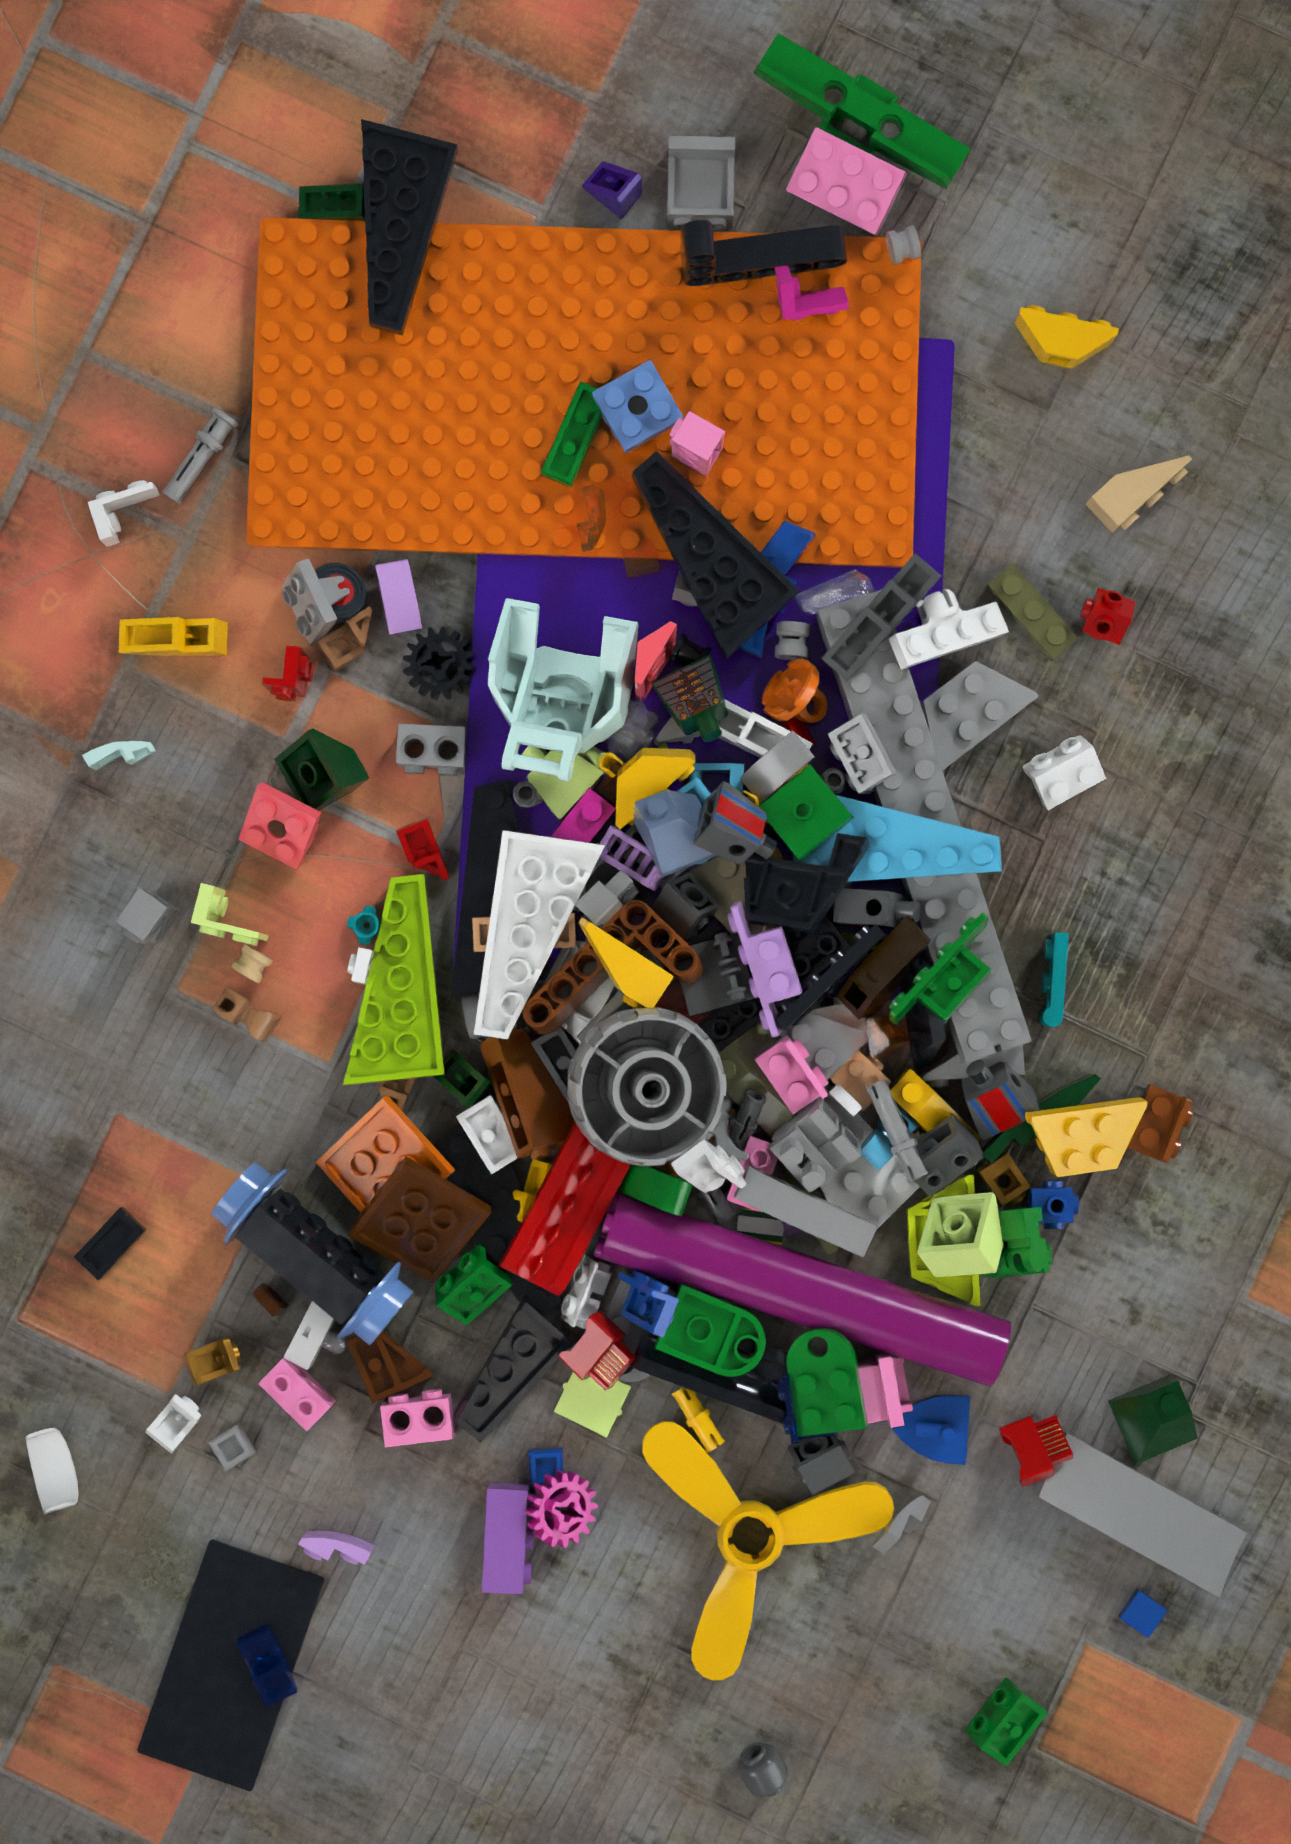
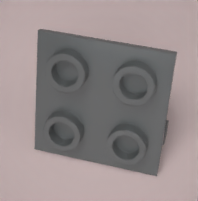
M727 932L715 935L713 940L691 945L703 963V973L693 983L681 982L689 1016L755 999L749 985L750 975L748 967L743 965L739 955L738 946L741 945L738 933L728 935ZM685 958L680 961L678 970L686 971L691 968L693 959Z

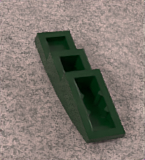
M364 184L299 186L298 219L365 221Z
M1088 1074L1057 1088L1038 1100L1040 1110L1079 1105L1101 1078L1096 1074ZM1024 1121L994 1135L981 1149L983 1158L987 1162L993 1163L1012 1140L1018 1145L1025 1147L1035 1135L1032 1125Z

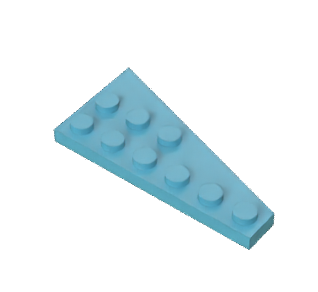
M836 795L854 818L802 861L793 853L794 862L828 866L837 833L866 837L870 841L869 848L847 882L1002 871L999 836Z

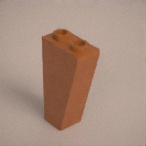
M524 1028L512 1030L508 1039L489 1037L479 1045L517 1158L531 1155L532 1160H537L549 1156L552 1150H560L575 1120L568 1101L531 1044L532 1041Z

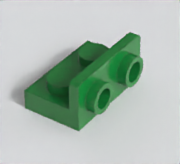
M478 1245L471 1252L464 1254L459 1263L448 1273H444L438 1278L435 1284L436 1307L467 1326L512 1286V1277L486 1260V1249Z
M1006 1677L965 1728V1732L981 1750L1007 1766L1048 1714V1711L1037 1701L1022 1692Z

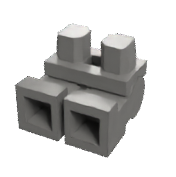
M821 1096L798 1111L797 1116L792 1120L784 1123L774 1133L772 1137L773 1143L770 1144V1150L808 1193L814 1191L835 1175L837 1169L848 1162L851 1164L861 1157V1142L843 1121L839 1123L838 1115Z

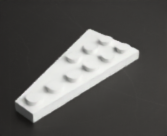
M503 830L474 1028L475 1035L502 1039L509 1038L605 845Z

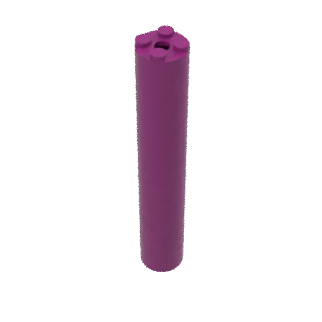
M616 1192L610 1203L608 1211L614 1212V1214L607 1213L600 1234L605 1236L606 1239L599 1237L594 1257L676 1284L682 1283L706 1294L809 1328L822 1327L833 1329L844 1335L849 1341L988 1387L995 1383L999 1375L1011 1334V1322L695 1217L685 1214L677 1216L622 1193Z

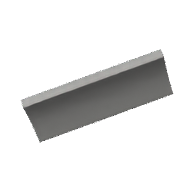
M1065 1431L1064 1435L1073 1452V1459L1053 1466L1054 1475L1038 1481L1033 1490L1034 1493L1042 1500L1220 1598L1232 1563L1247 1532Z

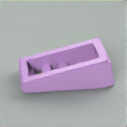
M610 825L600 842L605 847L599 858L655 891L664 877H661L656 865H654L648 877H644L653 863L647 847ZM619 837L623 841L614 856L611 857L608 853ZM632 845L634 848L624 864L620 863L627 849ZM643 852L646 856L635 872L632 868Z

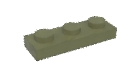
M1013 563L986 586L1051 661L1079 638Z

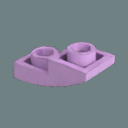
M408 559L376 564L375 571L388 633L395 634L421 629V618Z
M306 1531L298 1545L304 1547L303 1552L313 1559L321 1560L324 1558L328 1561L336 1549L340 1551L339 1555L341 1558L355 1565L358 1562L365 1565L375 1545L357 1537L332 1531Z

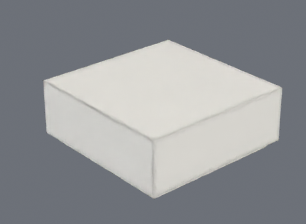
M834 1085L827 1091L828 1096L826 1097L847 1118L854 1117L862 1109L861 1105L841 1085Z

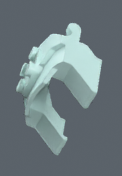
M506 598L488 658V687L494 701L511 726L502 757V769L511 771L515 768L558 776V780L569 782L573 774L574 761L578 752L584 753L597 743L603 742L625 724L628 713L627 706L635 680L634 666L638 622L604 616L600 657L576 654L547 646L537 648L539 604ZM522 744L563 752L560 762L519 755L518 750Z

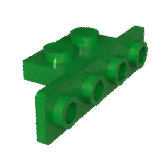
M982 912L976 919L970 917L959 930L961 936L953 944L947 942L936 955L938 961L930 969L924 967L916 975L912 982L915 986L907 994L901 992L889 1006L892 1010L890 1012V1021L896 1025L917 1001L921 1002L945 1023L991 973V969L967 949L987 926L988 916Z

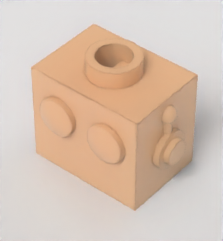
M859 1050L829 1078L834 1085H841L861 1105V1111H864L870 1104H873L866 1090L867 1087L874 1086L873 1084L882 1080L887 1081L888 1087L891 1083L881 1072L885 1068L884 1065L871 1053L865 1057Z

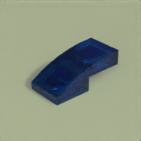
M269 1624L237 1638L236 1645L252 1672L251 1680L266 1707L297 1693L298 1689L290 1668Z

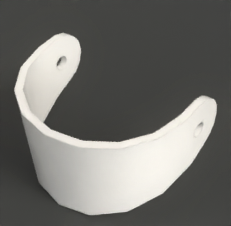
M48 1428L27 1435L26 1445L43 1513L47 1514L75 1505L78 1502L79 1495L78 1481L70 1450L61 1432L56 1428Z

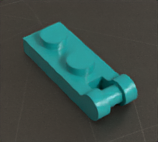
M1050 933L1049 939L1044 940L1043 959L1048 960L1047 973H1042L1041 993H1046L1045 1008L1041 1009L1037 1016L1039 1023L1044 1027H1056L1063 1020L1069 933Z

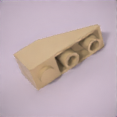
M1188 455L1116 474L1085 505L1111 533L1120 526L1126 530L1140 517L1136 513L1137 510L1144 504L1150 508L1164 495L1160 489L1168 482L1174 486L1188 473L1185 467L1192 458Z

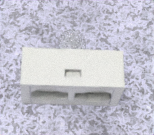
M312 1301L283 1358L308 1370L312 1367L321 1348L334 1354H341L347 1348L346 1337L341 1339L337 1337L339 1333L331 1329L335 1319Z

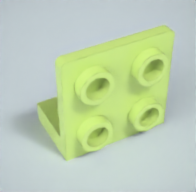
M203 883L200 884L191 923L200 925L199 932L225 938L226 932L233 933L232 940L255 946L258 945L259 940L268 941L269 935L218 923L219 916L224 917L228 906V897H224L226 890Z

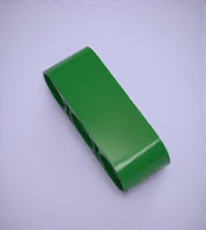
M631 1164L617 1191L663 1211L682 1216L693 1185L656 1167Z

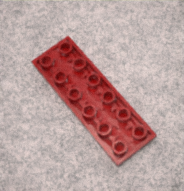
M574 1122L499 1266L560 1296L566 1289L631 1164L620 1162L599 1151L588 1141L576 1122Z

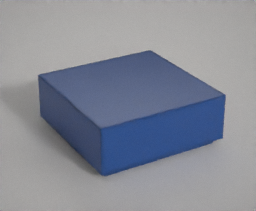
M563 1448L529 1450L530 1486H533L535 1483L544 1485L545 1474L555 1478L556 1470L564 1472Z
M1137 1588L1118 1616L1149 1638L1168 1610Z

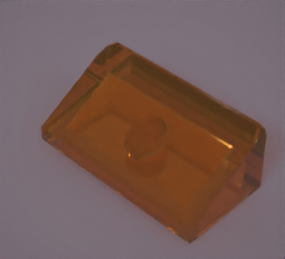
M890 1015L868 1018L865 1021L872 1060L890 1057L909 1042V1037L898 1023L895 1025L890 1021Z

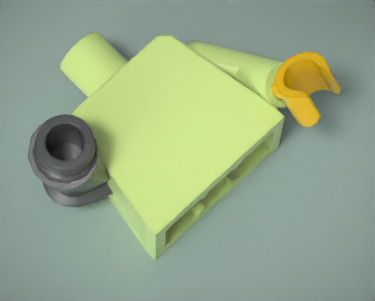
M528 746L522 753L524 756L560 762L563 752L553 750L548 753L543 748ZM593 746L584 753L578 752L574 761L573 774L569 782L558 780V776L531 771L527 776L528 781L520 782L514 787L513 798L519 806L526 808L534 807L544 801L562 823L589 788L593 790L605 777L604 772L609 777L614 778L616 775L610 771V767L614 763L623 765V761L611 752L605 753Z

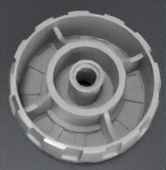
M632 1007L617 1011L603 1021L600 1020L584 1035V1039L577 1050H574L570 1060L567 1098L572 1116L580 1131L599 1151L620 1162L639 1166H658L678 1159L701 1142L709 1133H713L721 1118L722 1113L720 1111L727 1093L726 1074L724 1073L721 1056L716 1046L696 1023L668 1009L660 1007ZM649 1080H655L656 1087L652 1093L646 1097L643 1096V1085Z

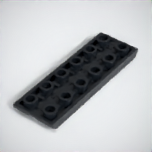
M825 915L814 934L783 929L801 988L816 973L821 974L830 967L828 961L838 951L843 949L847 952L851 948L850 944L827 915ZM748 964L747 967H748L749 975H750V978H751V977H752V974H751L750 967H749V964ZM684 995L666 1008L696 1023L710 1037L719 1053L761 1021L759 1011L763 1010L760 998L757 997L752 1000L689 1016ZM789 998L774 1002L775 1008L777 1009Z
M645 1329L643 1330L634 1353L636 1358L630 1364L631 1367L797 1429L787 1372L788 1351L766 1343L760 1362L751 1371L740 1376L727 1377L655 1349L654 1345L658 1336ZM750 1338L741 1340L737 1346L738 1354L743 1357L752 1355L756 1347L754 1340Z

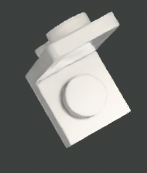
M136 481L129 484L127 490L117 493L115 491L102 492L96 495V500L88 502L99 540L107 547L120 543L117 532L121 531V526L115 512H110L159 496L158 488L152 482Z

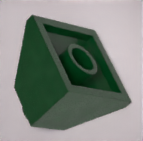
M314 728L304 733L274 759L295 798L318 811L352 793L370 778L353 748Z
M1171 1375L1108 1400L1135 1465L1198 1439L1192 1411L1179 1381Z

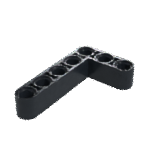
M691 221L681 227L680 252L684 281L688 286H703L775 276V267L788 265L790 273L793 274L836 268L847 263L844 234L841 226H823L714 241L712 223L710 221Z

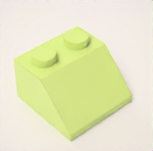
M989 1192L932 1198L917 1254L934 1277L996 1273L1003 1241L995 1194Z

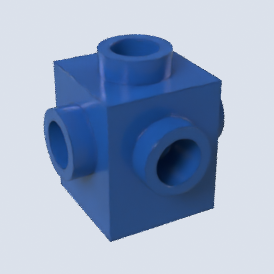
M1043 1180V1186L1027 1189V1208L1041 1207L1043 1221H1038V1223H1043L1044 1229H1064V1223H1074L1073 1214H1078L1079 1212L1078 1195L1073 1194V1188L1063 1186V1180ZM1056 1200V1206L1051 1209V1202Z

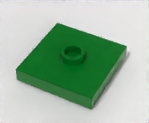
M810 764L759 806L766 813V820L800 861L805 859L854 818Z

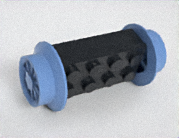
M254 1162L233 1183L211 1213L216 1220L227 1228L223 1243L228 1245L235 1238L238 1239L341 1325L358 1309L337 1337L341 1339L355 1333L370 1346L414 1292L398 1279L401 1263L398 1262L378 1286L375 1287L385 1274L379 1270V1266L374 1260L359 1254L353 1249L352 1243L347 1238L336 1235L327 1227L326 1222L320 1216L310 1213L303 1208L296 1196L289 1192H284L282 1189L276 1192L289 1171L283 1169L271 1175L257 1162Z

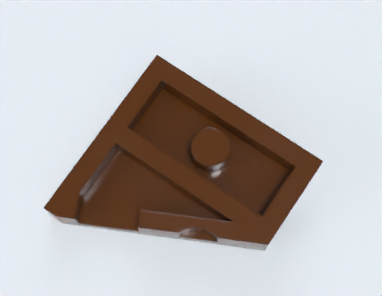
M384 1331L379 1334L370 1346L357 1335L346 1340L372 1403L433 1377L431 1370Z

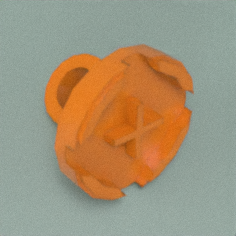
M802 658L792 660L786 664L789 668L784 672L781 670L776 672L766 685L762 695V704L765 706L763 710L765 714L778 722L789 720L792 717H796L802 722H819L826 715L827 711L826 697L817 688L819 672L816 666L808 660ZM812 698L814 702L813 712L809 714L807 712L806 705Z

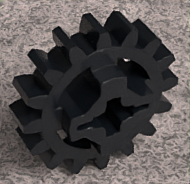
M430 627L428 628L427 637L424 638L421 634H416V638L419 641L417 645L407 644L412 654L403 656V660L410 664V667L405 668L403 672L407 676H413L408 682L411 687L415 688L420 685L418 690L420 695L425 696L430 691L431 698L438 700L440 693H442L449 700L451 699L452 690L460 694L463 693L460 686L462 682L472 683L467 673L476 671V667L469 663L470 660L476 658V655L473 651H465L471 644L466 639L459 642L461 637L459 632L454 631L449 636L448 629L441 627L439 634H436L435 630ZM442 642L453 645L457 651H445ZM427 648L428 650L424 657L420 659L423 651ZM439 657L446 661L441 664V670H437L433 666L438 664L437 658ZM459 668L457 675L452 679L451 677L455 670ZM422 676H434L437 685L427 683Z

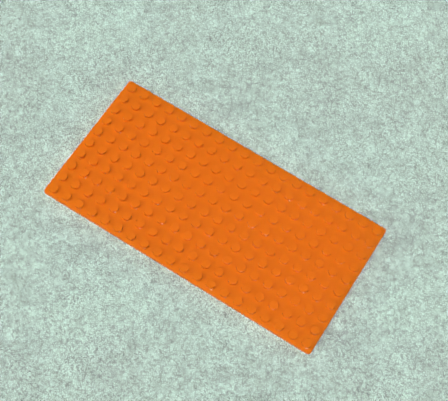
M263 218L259 223L246 541L252 547L674 560L632 479V472L657 451L759 552L762 551L781 524L787 521L816 534V537L811 540L794 564L902 568L913 556L921 258L915 260L906 258L903 259L901 264L893 265L888 253L886 237L844 236L847 255L846 264L836 268L793 273L791 276L792 278L798 277L800 294L843 287L849 301V308L831 315L821 313L809 315L801 320H783L778 305L776 276L703 286L686 285L680 252L681 231L436 223L402 336L372 328L369 324L365 221ZM713 232L714 241L771 233ZM650 359L684 419L690 411L725 431L723 449L708 475L704 476L672 457V445L669 444L672 438L669 436L672 428L625 454L602 417L572 488L541 476L540 473L580 381L599 389Z

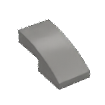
M791 731L753 764L740 779L750 792L758 798L760 804H762L788 780L795 777L815 756L796 733Z

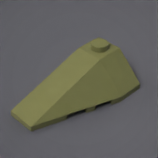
M760 1021L729 1044L719 1054L724 1073L726 1074L727 1094L739 1106H741L747 1090H756L766 1097V1102L756 1122L773 1137L774 1133L784 1123L797 1116L798 1112L795 1114L791 1113L754 1059V1056L781 1039L780 1035L772 1038L770 1029L764 1030Z

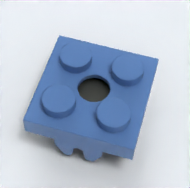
M651 359L592 392V397L599 407L606 425L609 426L613 437L619 442L625 454L672 428L679 417L684 420L682 413Z

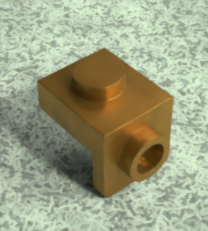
M229 1338L219 1339L183 1353L194 1386L240 1370L238 1362L241 1361L238 1347L234 1342L231 1343Z

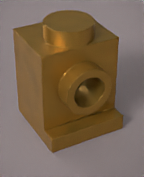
M1002 1152L993 1163L987 1162L975 1170L989 1191L995 1194L996 1200L1001 1206L1008 1204L1011 1207L1019 1203L1027 1196L1024 1191L1031 1187L1010 1155L1006 1152ZM1005 1174L1009 1178V1183L1005 1187H1000L997 1182L998 1178Z

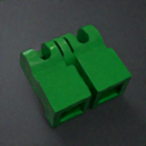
M1041 1207L998 1212L1003 1248L997 1272L980 1275L983 1277L1001 1278L1050 1272L1049 1265L1053 1264L1051 1246L1049 1244L1046 1245L1045 1238H1040L1038 1221H1043Z

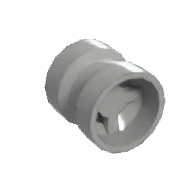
M795 621L778 622L776 634L779 636V643L775 646V657L784 660L800 658L807 660L808 647L805 643L806 638L810 634V625Z

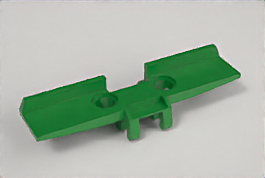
M777 33L754 70L753 74L802 107L824 119L819 129L873 156L877 151L944 189L948 188L971 148L899 106V97L860 73L854 79ZM829 89H837L841 92L843 98L839 103L831 104L825 100L824 93ZM846 119H849L863 127L867 131L866 138L870 141L869 147L867 148L831 126L834 120L844 123ZM886 123H893L898 127L899 134L896 137L887 138L882 134L881 131Z

